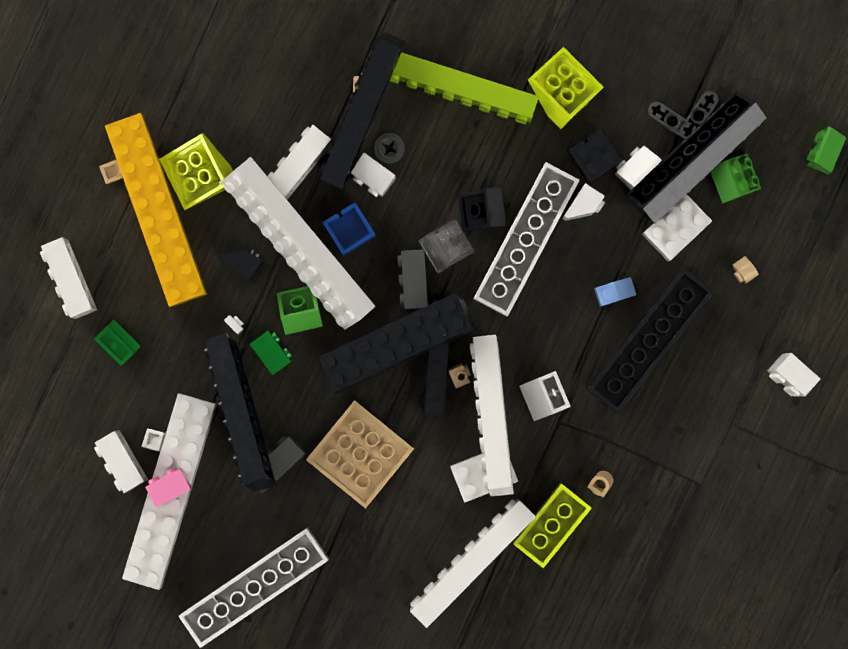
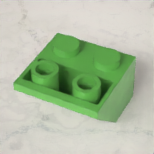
M829 126L818 132L814 140L816 146L813 150H810L806 159L809 161L807 166L826 174L832 173L846 137Z
M748 153L725 160L710 171L722 203L761 189L759 179L755 174Z

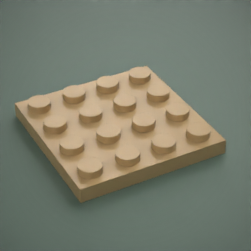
M354 400L306 460L366 509L414 448Z

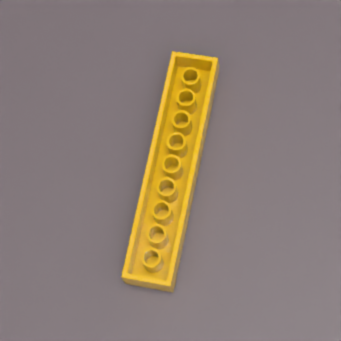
M138 113L105 125L169 307L208 295L144 115Z

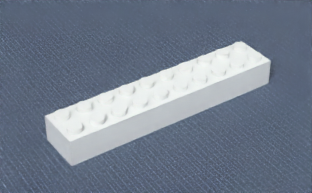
M251 157L221 181L225 190L231 193L236 199L237 204L247 212L250 220L257 224L262 234L272 242L275 250L283 255L287 264L298 273L301 281L305 282L311 289L312 294L319 298L324 308L334 316L339 326L343 327L344 330L360 321L375 307Z
M178 393L153 478L159 476L161 479L167 476L166 471L174 467L177 470L182 468L191 487L193 486L217 404ZM191 490L159 507H155L149 493L147 494L122 579L157 590L162 588Z

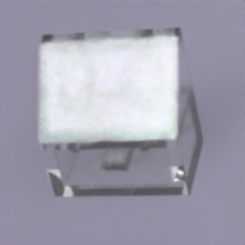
M456 219L419 240L437 273L448 269L475 252Z

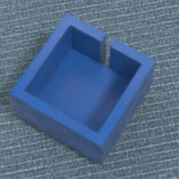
M355 202L341 211L343 215L341 218L338 214H335L322 222L343 256L376 237Z

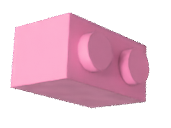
M174 467L165 472L167 476L161 479L157 476L148 481L150 485L145 488L155 507H159L192 489L182 468L177 470Z

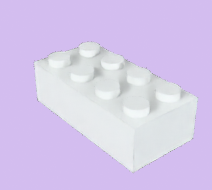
M314 125L311 128L307 127L302 132L300 142H295L290 147L288 157H283L277 164L278 169L276 172H271L267 176L286 200L289 199L331 144H333L332 140Z
M62 237L42 245L41 257L50 267L48 274L51 280H54L57 284L55 290L58 297L64 301L62 307L66 316L69 315L70 318L77 319L96 311V305L69 240Z

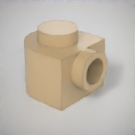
M746 256L733 264V268L736 271L734 275L740 283L743 281L746 284L759 275L754 265Z
M460 363L448 369L456 388L470 383L468 376H471L467 365L463 366Z
M599 471L591 480L588 488L595 495L604 498L613 484V477L607 471Z

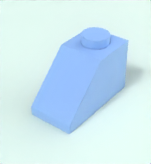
M631 277L594 288L600 307L636 295Z

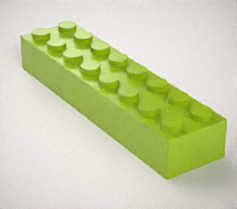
M401 53L390 79V82L397 84L399 81L404 82L406 87L412 89L422 88L425 93L435 95V93L441 94L443 99L453 101V99L460 100V104L468 107L472 105L479 106V110L489 113L490 110L497 112V116L508 119V116L516 118L515 121L521 124L531 122L539 96L405 53Z

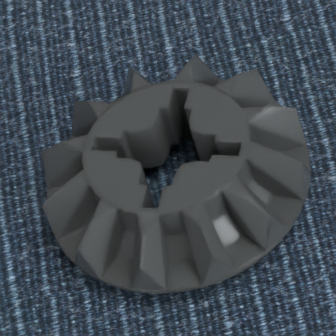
M393 133L381 135L374 145L376 157L381 162L387 164L399 161L405 151L403 140ZM394 141L393 149L397 153L389 152L385 156L386 148L382 144L389 146Z

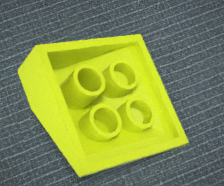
M564 47L528 79L536 96H539L538 100L547 116L560 129L604 88Z
M203 133L159 159L184 210L225 191L221 181L233 172L230 164Z

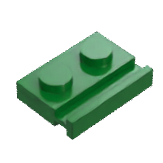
M114 319L94 338L120 366H123L141 347Z

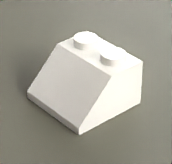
M645 146L641 149L639 147L634 149L629 154L632 158L627 162L623 160L616 167L618 171L615 175L630 190L662 161Z
M366 153L362 154L351 172V175L354 176L352 180L360 186L362 184L368 186L369 189L367 191L375 197L378 195L383 197L396 179L392 172Z
M585 183L562 219L567 221L590 216L594 212L598 213L605 204L603 201L605 196Z

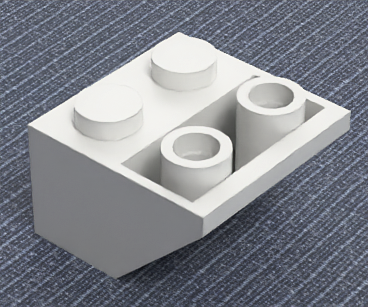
M556 371L519 386L534 421L571 407Z

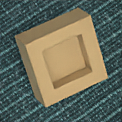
M117 159L99 166L106 184L123 179Z

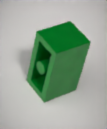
M267 331L250 343V346L270 373L275 375L292 362L290 360L292 355L286 347L282 349L279 345L281 340L275 332Z

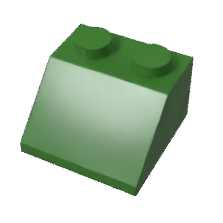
M308 286L277 293L285 335L323 327L317 297L312 294Z

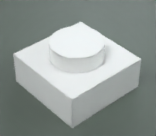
M229 315L224 320L238 335L244 330L242 327L244 323L236 315L234 317Z
M147 428L141 447L160 452L166 433Z

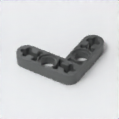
M712 91L705 92L686 119L660 102L651 103L647 113L651 119L685 140L687 137L684 135L685 131L683 129H688L692 123L700 126L716 107L718 96ZM705 96L713 97L712 101L714 102V104L710 103L706 107V109H709V112L702 108L703 105L706 103ZM659 106V111L663 114L665 111L668 112L663 121L660 120L662 117L660 114H652V107L656 108ZM695 111H701L704 114L702 121L694 119L693 114ZM670 116L677 118V125L674 127L667 124V118ZM696 126L692 128L691 133L696 129Z

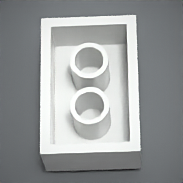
M686 194L661 220L653 223L642 235L669 262L707 227L712 220Z
M792 353L782 354L767 370L770 373L769 377L775 383L784 385L783 390L791 397L806 396L820 380L815 373Z
M120 430L114 431L95 442L97 447L94 449L100 458H104L106 462L104 466L109 474L114 475L116 479L114 484L119 491L122 490L123 493H126L148 480Z
M485 453L450 466L464 503L489 493V491L485 490L483 476H487V472L483 471L481 460ZM511 464L512 482L516 483L518 479Z

